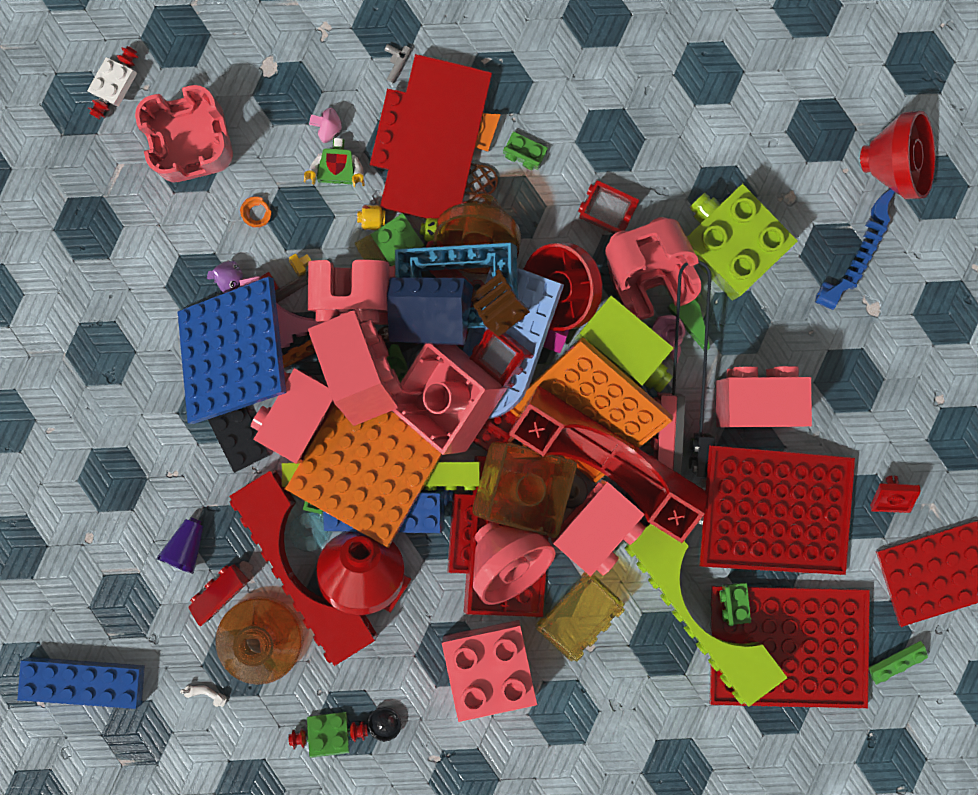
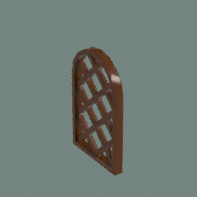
M472 163L471 166H476V168L470 169L469 175L472 174L475 180L470 184L467 181L466 189L469 187L472 192L465 191V194L477 197L492 194L498 185L496 172L488 166ZM482 168H486L488 171L485 173ZM480 169L483 175L477 178L473 172ZM490 172L495 176L491 181L487 176ZM485 176L488 183L482 186L479 180ZM477 182L481 188L474 191L471 185ZM490 184L493 189L487 193L484 188ZM483 190V192H484L485 194H477V193H478L479 191Z

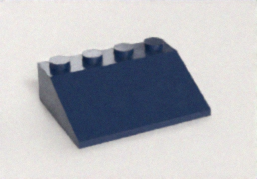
M390 277L387 292L389 342L465 345L473 286L465 278Z

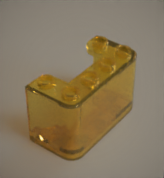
M585 571L580 579L581 582L577 581L576 585L550 613L546 614L547 619L541 618L535 624L536 630L570 662L573 660L577 662L584 655L583 650L587 646L591 647L598 640L596 636L601 631L605 632L611 626L610 621L615 616L618 618L625 611L623 600L594 573L590 576Z

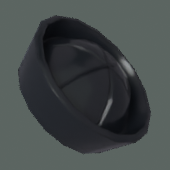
M387 707L374 710L367 722L368 731L371 736L383 742L396 738L402 726L398 713Z

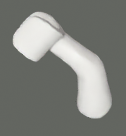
M205 685L186 686L180 690V693L184 694L187 698L205 694L214 699L212 704L216 707H223L227 701L225 695L217 693Z

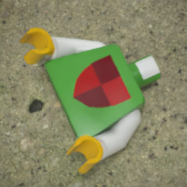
M334 138L333 149H323V152L314 159L309 170L304 173V183H306L307 179H312V184L314 185L317 179L319 183L348 184L356 187L355 184L361 182L362 186H365L363 166L358 157L352 154L351 150H344V139Z

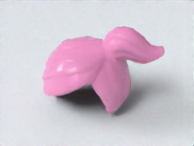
M659 316L654 322L652 330L673 347L669 354L674 363L676 316ZM680 318L677 363L681 355L680 344L685 336V326Z

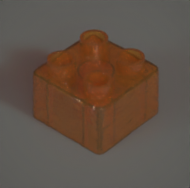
M492 442L488 449L473 504V514L491 522L556 538L561 529L577 463L574 460L555 455L543 457L531 448L511 442Z

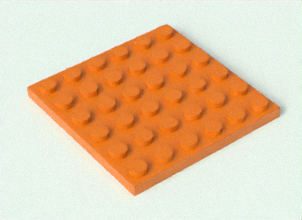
M583 337L529 386L522 400L510 410L515 416H518L536 387L540 386L637 448L641 447L666 427L674 418L672 414ZM564 456L594 483L605 476V474L586 463Z
M334 405L305 454L303 462L299 464L285 490L389 548L442 454L392 411L353 426L341 410Z

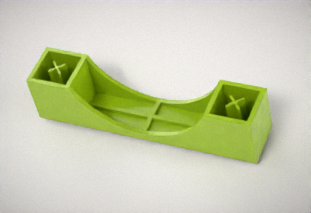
M648 524L634 543L629 545L625 542L627 546L624 549L630 557H636L639 561L636 563L642 573H648L650 584L656 590L659 588L662 592L660 595L661 599L666 605L669 606L671 604L674 608L672 611L673 615L679 622L683 621L686 624L684 629L692 639L694 637L697 639L696 646L704 655H709L710 659H708V662L714 670H720L722 673L720 678L728 688L732 687L735 690L732 694L741 705L745 703L748 707L787 679V676L761 643L739 644L717 639L706 633L691 617L684 604L680 589L681 564L684 554L689 547L685 540L681 543L652 524Z

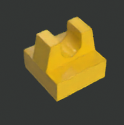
M297 254L290 256L289 263L299 277L306 273L305 267L308 266V261H311L308 254L301 258Z

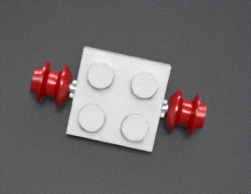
M126 46V48L121 47L123 54L117 55L119 63L107 57L105 58L87 90L99 97V100H92L94 103L93 108L88 107L91 110L89 114L99 120L101 117L106 118L103 114L104 111H110L107 102L119 107L137 75V72L127 67L135 66L132 61L134 58H139L136 55L137 51L129 46Z

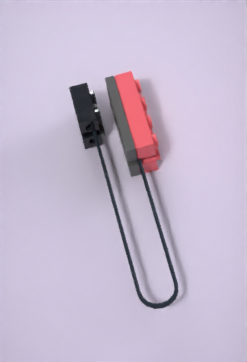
M698 260L699 264L707 270L708 288L699 433H694V437L690 438V449L693 450V455L689 457V469H692V472L697 477H707L709 445L715 446V437L711 434L703 433L711 270L707 264ZM687 262L680 268L678 275L672 393H657V397L653 398L672 414L674 418L672 422L651 438V448L654 450V456L651 455V457L680 475L682 471L686 397L680 393H675L681 278L684 268L688 265Z

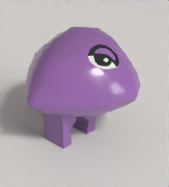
M230 260L217 265L213 271H208L207 279H215L214 282L217 283L223 293L237 289L240 286L239 280L243 278L239 265L235 261Z

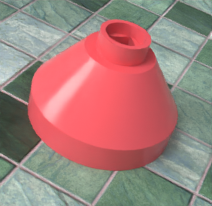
M497 522L488 523L475 535V540L478 544L475 549L473 588L485 604L493 605L507 601L526 590L547 571L555 558V550L544 535L508 526H500Z

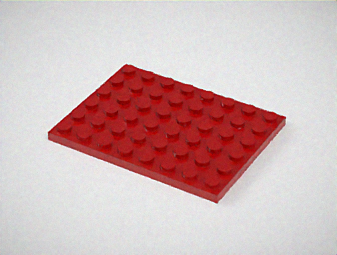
M709 445L706 480L707 502L703 516L699 566L846 575L855 458Z
M711 586V636L731 643H761L787 676V679L751 706L868 709L870 590L747 587L751 623L728 626L722 619V610H725L724 602L720 600L722 586ZM710 664L709 704L747 706L745 703L741 705L732 694L735 690L725 685L720 678L722 675L720 670H714Z

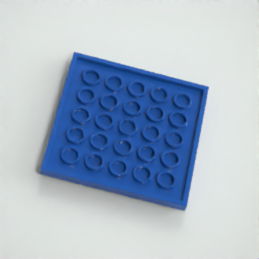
M263 278L177 312L187 422L189 424H195L286 393L273 278Z

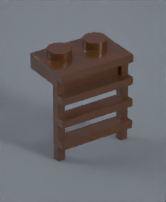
M500 269L496 270L497 275L472 293L471 300L479 317L482 318L483 324L498 337L530 313L528 307L517 298Z

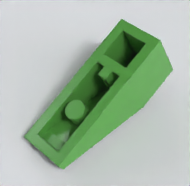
M696 297L690 303L680 306L679 318L684 323L685 330L704 351L705 325L700 305L697 303L699 300ZM672 302L667 309L672 315L676 316L677 306Z

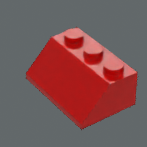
M235 564L230 567L228 565L223 567L218 572L220 576L216 580L211 579L204 586L206 590L202 594L198 592L190 600L192 604L188 608L200 627L216 615L250 581Z

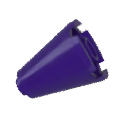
M192 517L189 520L185 519L156 559L193 574L203 532V526L200 525L201 521Z

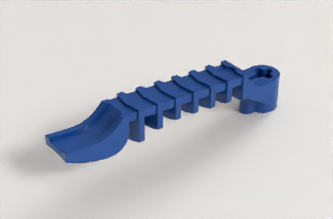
M887 190L882 194L871 209V217L876 222L868 220L865 226L876 232L875 234L869 231L865 232L863 237L871 240V242L863 241L860 247L866 249L865 253L857 251L855 257L860 258V262L852 260L850 266L856 268L855 272L847 269L845 275L848 276L847 279L842 278L835 286L824 281L816 295L815 303L834 310L842 292L849 288L854 289L857 287L858 280L863 276L861 275L862 272L867 268V263L873 257L871 255L877 250V244L882 240L883 233L887 231V225L890 222L888 204L895 193L893 190Z

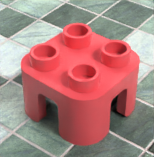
M191 85L183 87L184 98L173 101H166L161 94L150 95L141 100L136 108L135 118L137 126L146 135L150 147L149 150L144 151L146 162L151 169L167 181L182 182L225 170L232 161L233 150L223 109L212 94L202 86Z
M659 217L645 226L631 231H619L611 237L605 250L611 282L622 305L640 320L654 315L653 305L646 293V290L664 285L674 305L677 306L678 275L680 268L686 262L688 265L684 268L681 278L680 306L690 303L699 295L701 281L693 266L699 264L698 257L677 220Z
M328 260L308 261V311L316 312V322H326L354 310L361 322L372 320L374 325H388L387 292L390 277H395V265L389 266L388 262L380 260H355L352 263V268H337Z

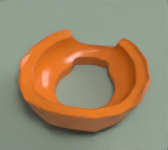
M250 197L241 205V217L247 225L260 228L269 222L271 210L263 198ZM263 205L266 209L264 217L261 220H253L250 217V210L254 206Z

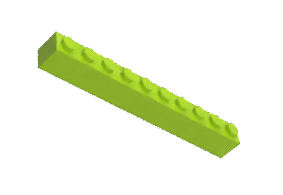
M438 462L425 484V490H437V486H445V490H456V486H464V490H476V486H481V462ZM282 463V487L288 485L299 464Z

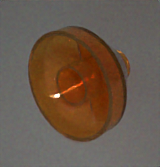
M480 193L467 201L447 209L440 215L436 223L433 242L434 247L512 243L517 246L518 258L521 245V231L515 220L498 204L496 198L489 194ZM490 267L459 270L473 274H488Z
M264 596L248 598L233 606L222 618L216 633V650L220 662L232 676L249 684H268L285 676L297 663L304 642L303 629L294 611L285 603L275 598ZM258 638L260 640L261 653L252 651L247 644V639Z

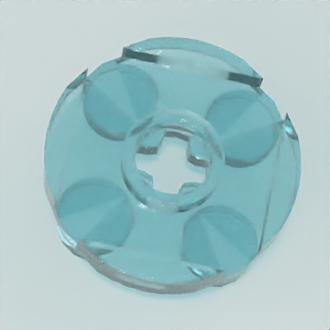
M313 512L303 513L295 517L289 527V539L296 548L302 551L312 552L319 549L328 538V531H324V518ZM312 527L313 536L309 535L306 537L304 528Z

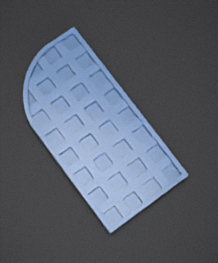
M490 267L485 284L493 278V267ZM518 267V299L528 307L530 313L518 321V326L510 327L506 333L531 352L534 357L523 360L520 365L523 368L522 373L519 375L514 374L510 379L514 386L506 390L488 419L507 413L525 396L564 284ZM487 327L470 328L463 348V352L469 357L473 354L474 347L483 339V334L488 329ZM496 337L483 359L502 374L516 353Z

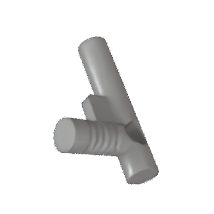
M387 44L385 47L386 52L393 54L390 62L394 66L386 79L392 84L411 51V48L404 46L402 51L390 44ZM400 54H405L404 58H401Z

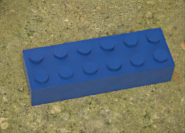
M422 490L398 532L441 533L445 529L444 490ZM323 511L324 531L359 532Z
M27 657L20 661L17 700L137 709L142 705L145 665Z

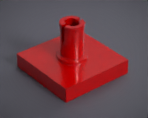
M892 475L886 477L887 484H879L870 504L871 511L911 513L921 492L920 485L899 484L898 476H894V480Z

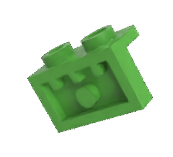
M513 131L506 147L503 149V154H505L506 159L512 162L517 160L523 163L522 166L529 170H538L548 148Z
M747 583L722 585L720 600L724 602L725 610H722L723 622H726L728 626L751 623Z

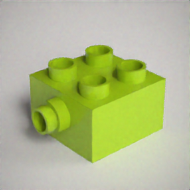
M744 184L740 185L722 204L714 197L710 199V196L704 193L689 207L695 213L693 217L700 225L687 238L698 260L707 264L711 270V279L732 301L747 291L798 242ZM697 264L708 275L705 267Z
M612 296L606 300L575 337L577 341L582 337L586 339L639 387L644 384L649 389L653 387L654 390L660 393L673 378L666 371L668 367L662 363L673 350V347Z

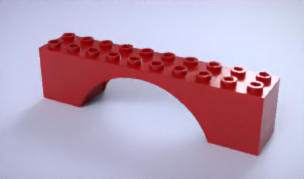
M540 386L536 387L518 414L509 433L510 436L543 457L547 455L566 456L599 470L616 482L633 498L645 514L647 522L681 543L684 542L705 514L707 493L704 489Z
M276 470L268 471L230 495V505L235 511H239L242 516L240 520L245 528L248 527L252 532L250 535L251 539L256 545H260L263 550L261 555L266 562L269 561L273 566L271 568L272 573L277 579H281L283 583L282 589L287 596L290 595L294 600L292 604L298 613H302L304 625L308 630L311 629L313 631V639L316 644L323 647L325 659L329 664L332 662L336 666L374 642L378 634L366 615H353L336 609L326 599L305 587L294 574L287 559L284 540L286 523L296 501L291 493L285 490L286 487H282V479Z

